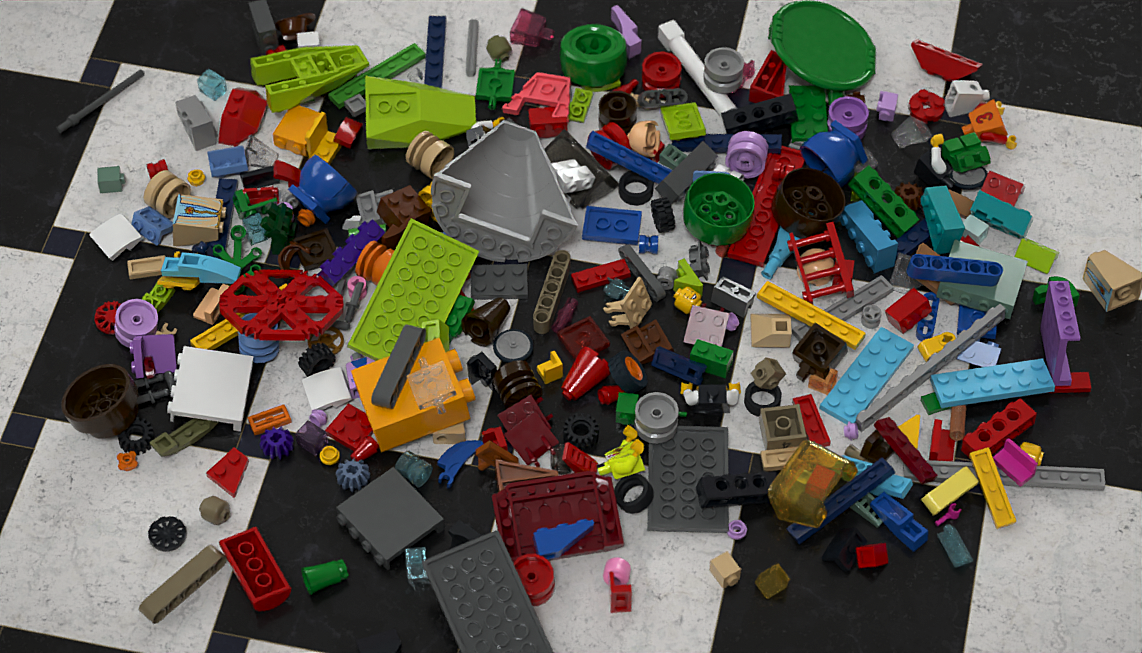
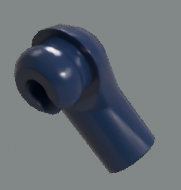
M201 241L199 245L192 247V252L207 256L205 251L209 246Z

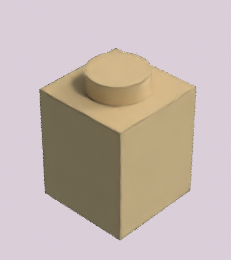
M728 551L710 560L709 571L723 589L727 586L735 585L740 580L741 569Z

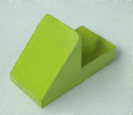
M686 259L679 260L676 270L678 278L674 280V292L679 288L683 290V288L689 286L702 297L703 284Z

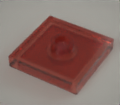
M591 316L557 332V336L574 359H576L584 346L593 349L597 353L610 347L609 340Z

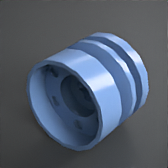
M258 313L246 314L241 319L245 321L251 320ZM278 323L271 329L278 330ZM238 331L240 354L254 356L253 363H265L278 355L280 351L279 341L259 340V338L255 340L254 334H249L246 337L245 332L242 335Z

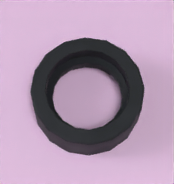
M633 171L624 173L619 179V195L625 203L638 206L647 203L652 198L653 181ZM638 182L644 184L647 189L641 193H632L625 187L630 183Z
M754 381L751 382L745 390L744 404L746 409L751 414L759 417L761 408L780 406L782 397L780 387L777 386L772 390L761 389ZM764 391L773 395L774 402L768 405H759L751 397L756 392Z
M631 474L621 478L614 488L616 503L626 513H640L651 504L654 497V490L651 484L641 474ZM639 485L643 486V491L637 499L630 502L624 501L626 493L631 488Z

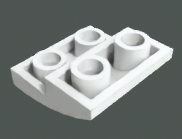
M122 213L107 220L89 234L112 261L126 248L130 251L143 239Z
M341 367L324 370L302 379L311 410H324L332 405L337 408L352 400Z

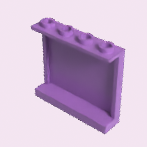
M1049 281L1040 326L1048 371L1055 386H1071L1072 379L1066 354L1067 342L1080 341L1081 339L1069 281Z

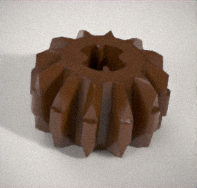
M910 182L907 184L901 183L900 186H896L895 194L903 199L909 209L916 212L918 208H921L922 187H917V183L911 185Z

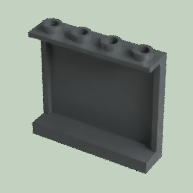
M394 467L336 507L338 522L342 526L345 525L349 529L351 536L354 539L358 538L364 550L374 555L377 564L383 565L387 570L390 569V561L433 530L438 534L444 530V519Z

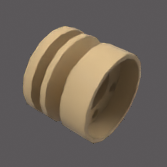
M423 131L409 145L406 153V162L433 179L435 173L442 170L446 164L453 160L454 148L431 132Z

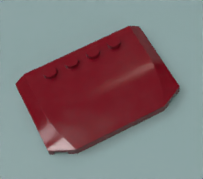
M585 471L514 482L505 486L499 493L492 495L497 530L512 562L523 555L536 554L533 533L538 529H553L563 523L568 525L576 524L581 519L593 520V530L561 556L549 560L612 551L624 546L612 478L609 476L604 477L597 475L596 472Z

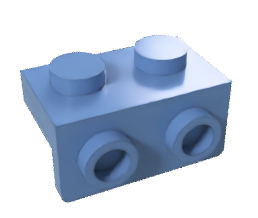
M244 146L207 152L212 177H224L226 174H240L248 171Z
M979 338L959 354L957 360L979 367L995 366L1002 349L998 348L999 344L990 341L985 344L980 342Z

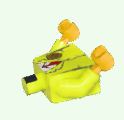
M630 425L626 426L623 431L627 438L626 440L623 439L621 446L605 453L607 461L596 465L600 476L612 473L614 479H619L645 470L640 456L644 450V444L638 439L631 442V440L637 437L638 433Z

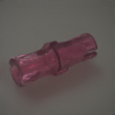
M571 297L567 298L563 308L558 311V317L551 327L555 333L559 331V334H562L566 324L571 321L572 314L578 306L576 299L572 298L571 300Z

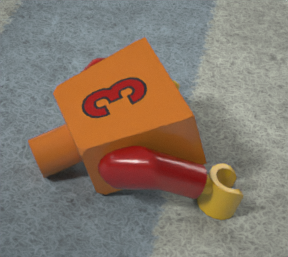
M993 99L987 103H979L968 114L971 124L962 127L964 135L975 132L981 142L1006 144V147L1011 150L1017 146L1015 135H1010L1007 138L1008 133L1001 117L1005 107H1001L1002 103L1000 101L995 103Z

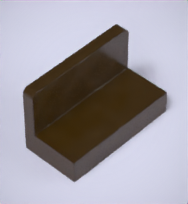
M876 429L865 440L859 456L875 463L880 458L887 461L895 451L884 441V438Z

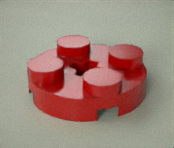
M921 89L919 93L914 94L909 100L908 110L910 111V116L920 123H928V121L932 120L936 122L944 114L945 100L933 92Z

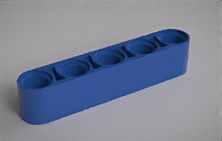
M915 254L911 257L906 272L909 277L914 279L991 287L999 282L1003 273V267L1001 264L992 261Z

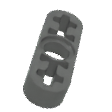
M683 89L647 90L639 94L638 104L642 108L680 105L686 103L688 96ZM660 94L665 95V97H666V102H665V103H662V102L660 101V99H659V95H660ZM678 95L681 97V100L678 98L672 99V97ZM644 97L653 98V100L648 102L644 100Z

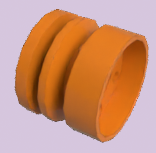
M375 240L369 242L357 260L356 275L378 285L394 250L387 249L386 246Z

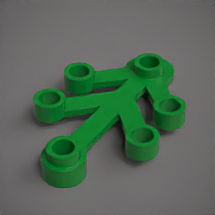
M236 225L231 229L230 236L234 240L233 259L220 244H216L212 250L215 257H220L222 260L240 267L241 270L253 260H259L262 255L261 249L254 247L247 256L241 259V244L246 236V229L241 225ZM239 233L241 237H236L235 234ZM215 249H220L222 252L217 253ZM253 252H258L259 255L255 256ZM254 264L250 267V270L247 273L251 276H254V272L252 271V269H257L259 271L261 270V267L257 264ZM242 285L234 294H241L245 290V286Z

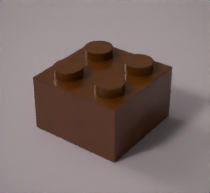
M409 185L381 197L376 212L390 228L392 224L400 227L410 215L416 218V221L427 225L432 210Z

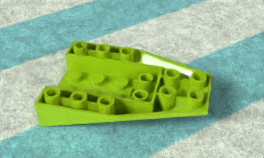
M365 76L366 139L368 149L406 148L423 131H429L440 140L466 133L476 123L475 96L422 83Z

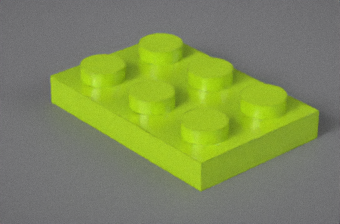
M696 102L660 107L661 116L670 140H681L690 137L698 138L706 135V129Z

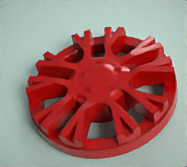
M118 301L104 302L102 306L96 309L95 324L100 331L106 334H115V331L110 330V328L115 326L116 308L121 305ZM101 319H104V320H105V321L101 322L100 324H99V322H98V320H101Z

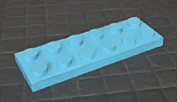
M880 327L822 401L819 409L846 425L849 421L856 423V417L859 412L868 409L912 352L914 344Z
M1043 359L940 373L930 377V382L941 408L1054 392L1055 384Z

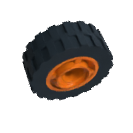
M622 350L610 358L608 361L609 371L615 383L625 393L635 394L647 386L648 380L645 370L632 353Z

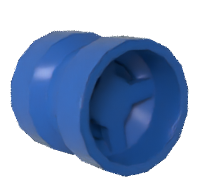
M639 235V253L651 252L652 254H658V235H652L651 237Z

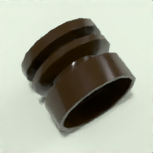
M517 360L500 367L492 377V383L500 394L506 409L529 395H532L534 400L542 396V388L526 361Z

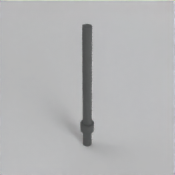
M138 70L78 113L67 117V120L60 124L57 130L62 133L70 126L74 127L83 117L144 76L143 70Z

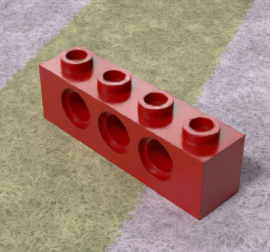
M1021 398L1015 402L1012 401L1002 412L995 413L987 423H981L976 431L966 434L962 439L961 451L969 457L971 452L989 447L993 455L1004 447L1005 441L1008 438L1013 440L1034 425L1037 413Z

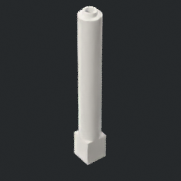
M672 20L658 26L659 40L668 52L672 51L679 59L682 66L721 118L722 112L737 109L726 93L713 92L707 88L703 79L704 64L684 39V32L678 24Z

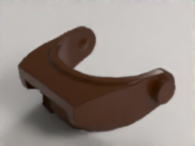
M290 241V245L286 246L278 255L279 267L281 270H290V260L295 252L304 250L306 253L311 254V249L300 243Z

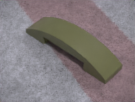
M193 418L169 435L164 432L149 443L161 457L172 455L201 439L219 422Z

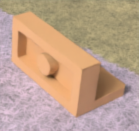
M222 284L219 290L211 288L193 313L194 318L213 325L221 314L219 311V297L230 286Z

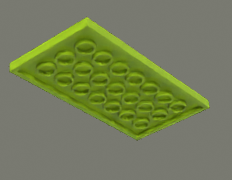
M411 218L347 347L377 361L391 355L404 325L422 328V322L437 319L445 323L479 251Z

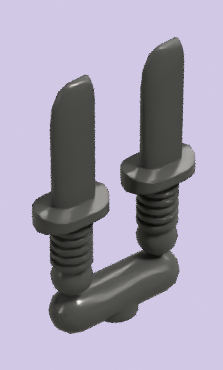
M344 278L338 281L335 289L341 295L346 283ZM364 282L356 284L350 302H346V306H348L345 316L346 322L336 320L331 327L345 331L350 329L349 322L352 321L355 308L359 309L360 307L358 301Z
M166 371L164 375L158 374L149 379L145 375L144 378L134 381L137 388L146 386L147 389L150 388L149 384L162 381L165 377L169 388L155 393L149 390L148 394L138 396V404L151 401L153 404L156 398L168 396L172 385L176 386L172 372Z

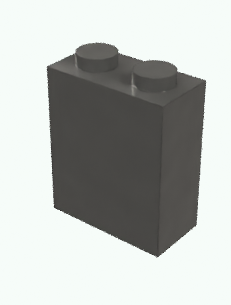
M258 0L248 4L252 28L261 55L264 56L267 50L277 49L278 40L267 1Z

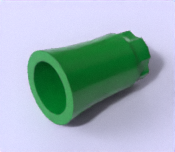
M342 559L301 568L303 581L310 595L348 578L347 567Z

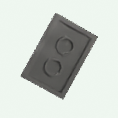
M527 264L473 265L471 268V298L474 300H494L498 297L503 299H528Z

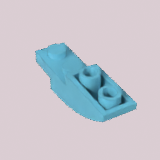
M182 253L180 258L165 257L161 273L162 276L199 277L200 283L233 284L239 278L241 268L211 256Z
M842 455L832 470L841 478L850 482L870 467L872 463ZM893 474L869 493L879 496L885 492L889 496L904 499L913 483L909 478Z

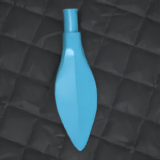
M781 226L779 227L775 247L769 256V261L761 272L762 276L767 279H772L777 268L781 267L784 261L793 253V251H789L787 241L790 240L789 233ZM794 236L795 240L802 239Z

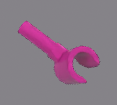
M952 503L948 512L935 522L936 526H939L947 519H957L959 517L961 509L954 511L956 503Z

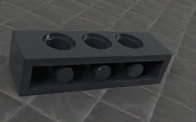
M791 93L721 113L726 134H736L743 131L757 133L798 121Z
M767 471L752 474L745 472L738 475H706L700 478L695 487L701 508L776 503L782 493L776 472Z

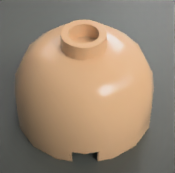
M650 120L640 121L632 127L627 135L632 151L644 157L655 156L653 154L654 149L658 151L660 145V131H656L655 127L658 126L657 122Z
M812 248L804 252L800 257L823 252L825 250L820 248ZM830 257L803 264L804 272L809 274L834 267V260ZM797 266V275H798L799 279L801 280V276H800V273H799V270H798V266ZM833 275L809 281L808 285L809 283L816 284L815 286L825 285L832 280Z

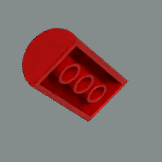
M257 527L219 541V546L255 610L267 611L273 609L289 597L291 588Z

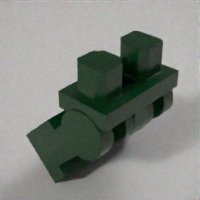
M270 202L264 207V212L270 216L264 217L261 220L260 226L266 230L265 236L272 239V254L279 255L286 246L290 245L289 242L295 239L297 223H292L294 211L287 207L285 203L276 205Z

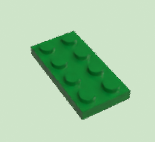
M789 85L788 94L791 93L798 116V121L790 124L792 143L805 142L819 132H828L825 89L815 85Z

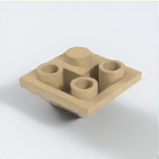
M750 315L751 347H790L792 334L790 315Z

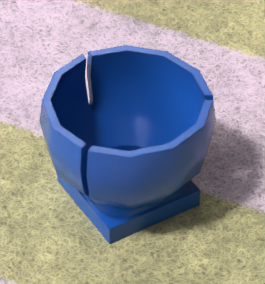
M834 120L830 124L831 132H819L810 137L800 146V151L809 168L822 171L828 167L824 173L831 176L842 187L854 175L857 161L864 164L868 161L860 137Z
M313 155L302 168L299 186L296 187L292 184L288 189L304 207L312 211L325 224L330 220L327 215L328 212L344 209L358 194L356 189L345 178L317 155Z

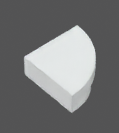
M352 216V218L346 219L343 229L358 228L362 224L361 216Z

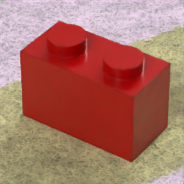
M915 288L911 289L885 310L889 323L902 334L913 328L915 324L932 312L928 299Z

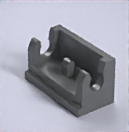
M723 276L713 288L711 302L744 318L748 308L751 309L756 292Z

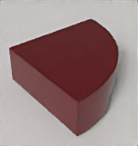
M150 355L144 357L147 379L153 378L156 374L153 358Z

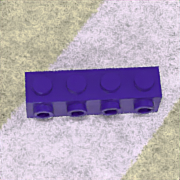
M373 219L368 223L364 221L357 228L359 232L356 235L352 233L345 240L347 244L343 248L339 247L332 254L334 258L331 261L327 259L320 266L322 270L317 274L318 277L320 275L331 286L335 285L357 262L364 247L373 240L378 241L385 234V231Z

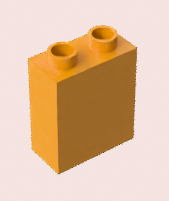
M440 338L423 344L393 409L373 405L371 402L372 393L390 356L351 370L359 397L381 452L471 419L466 403L476 400L468 378L460 381L457 380L455 373L463 371L459 356L455 349L445 352Z

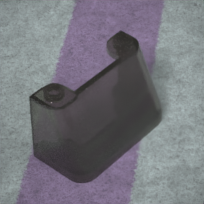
M566 129L544 149L550 163L575 159L580 166H587L595 176L591 189L567 193L572 198L570 203L576 209L579 207L582 209L586 208L619 186V182Z

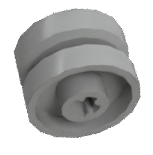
M730 48L711 50L706 55L704 62L703 79L707 88L717 93L736 91L743 82L744 58L742 55Z
M659 392L646 394L639 399L635 408L634 426L641 439L649 443L659 444L673 438L677 432L679 413L675 400L671 396Z

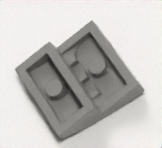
M393 189L374 194L372 190L356 196L362 223L364 221L368 223L373 219L378 225L386 224L376 211L380 198L393 193Z

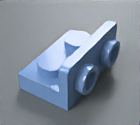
M149 206L133 214L131 223L140 235L155 245L160 244L163 235L173 231V222Z

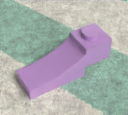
M618 5L612 7L611 20L624 36L627 45V56L631 58L641 53V40L637 36V26Z

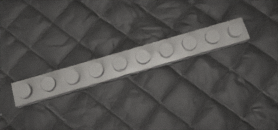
M999 304L995 308L989 309L983 318L975 320L969 329L960 332L954 341L946 343L940 352L934 353L925 364H920L911 375H906L896 387H891L882 398H877L867 410L859 412L856 417L858 430L863 432L927 381L931 375L936 374L1005 319V308Z
M926 460L938 475L931 482H944L965 466L977 478L972 462ZM903 462V477L909 478L912 481H919ZM996 466L1003 485L1019 486ZM1037 466L1034 477L1023 486L1104 490L1105 474L1104 469Z

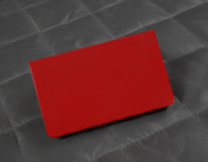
M934 419L929 460L953 462L955 440L950 438V430L941 429L942 420Z
M609 572L611 613L631 612V584L615 585L614 572Z

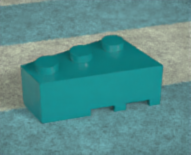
M947 186L927 187L923 196H921V205L923 206L933 249L937 254L950 253L954 240H961L965 226Z

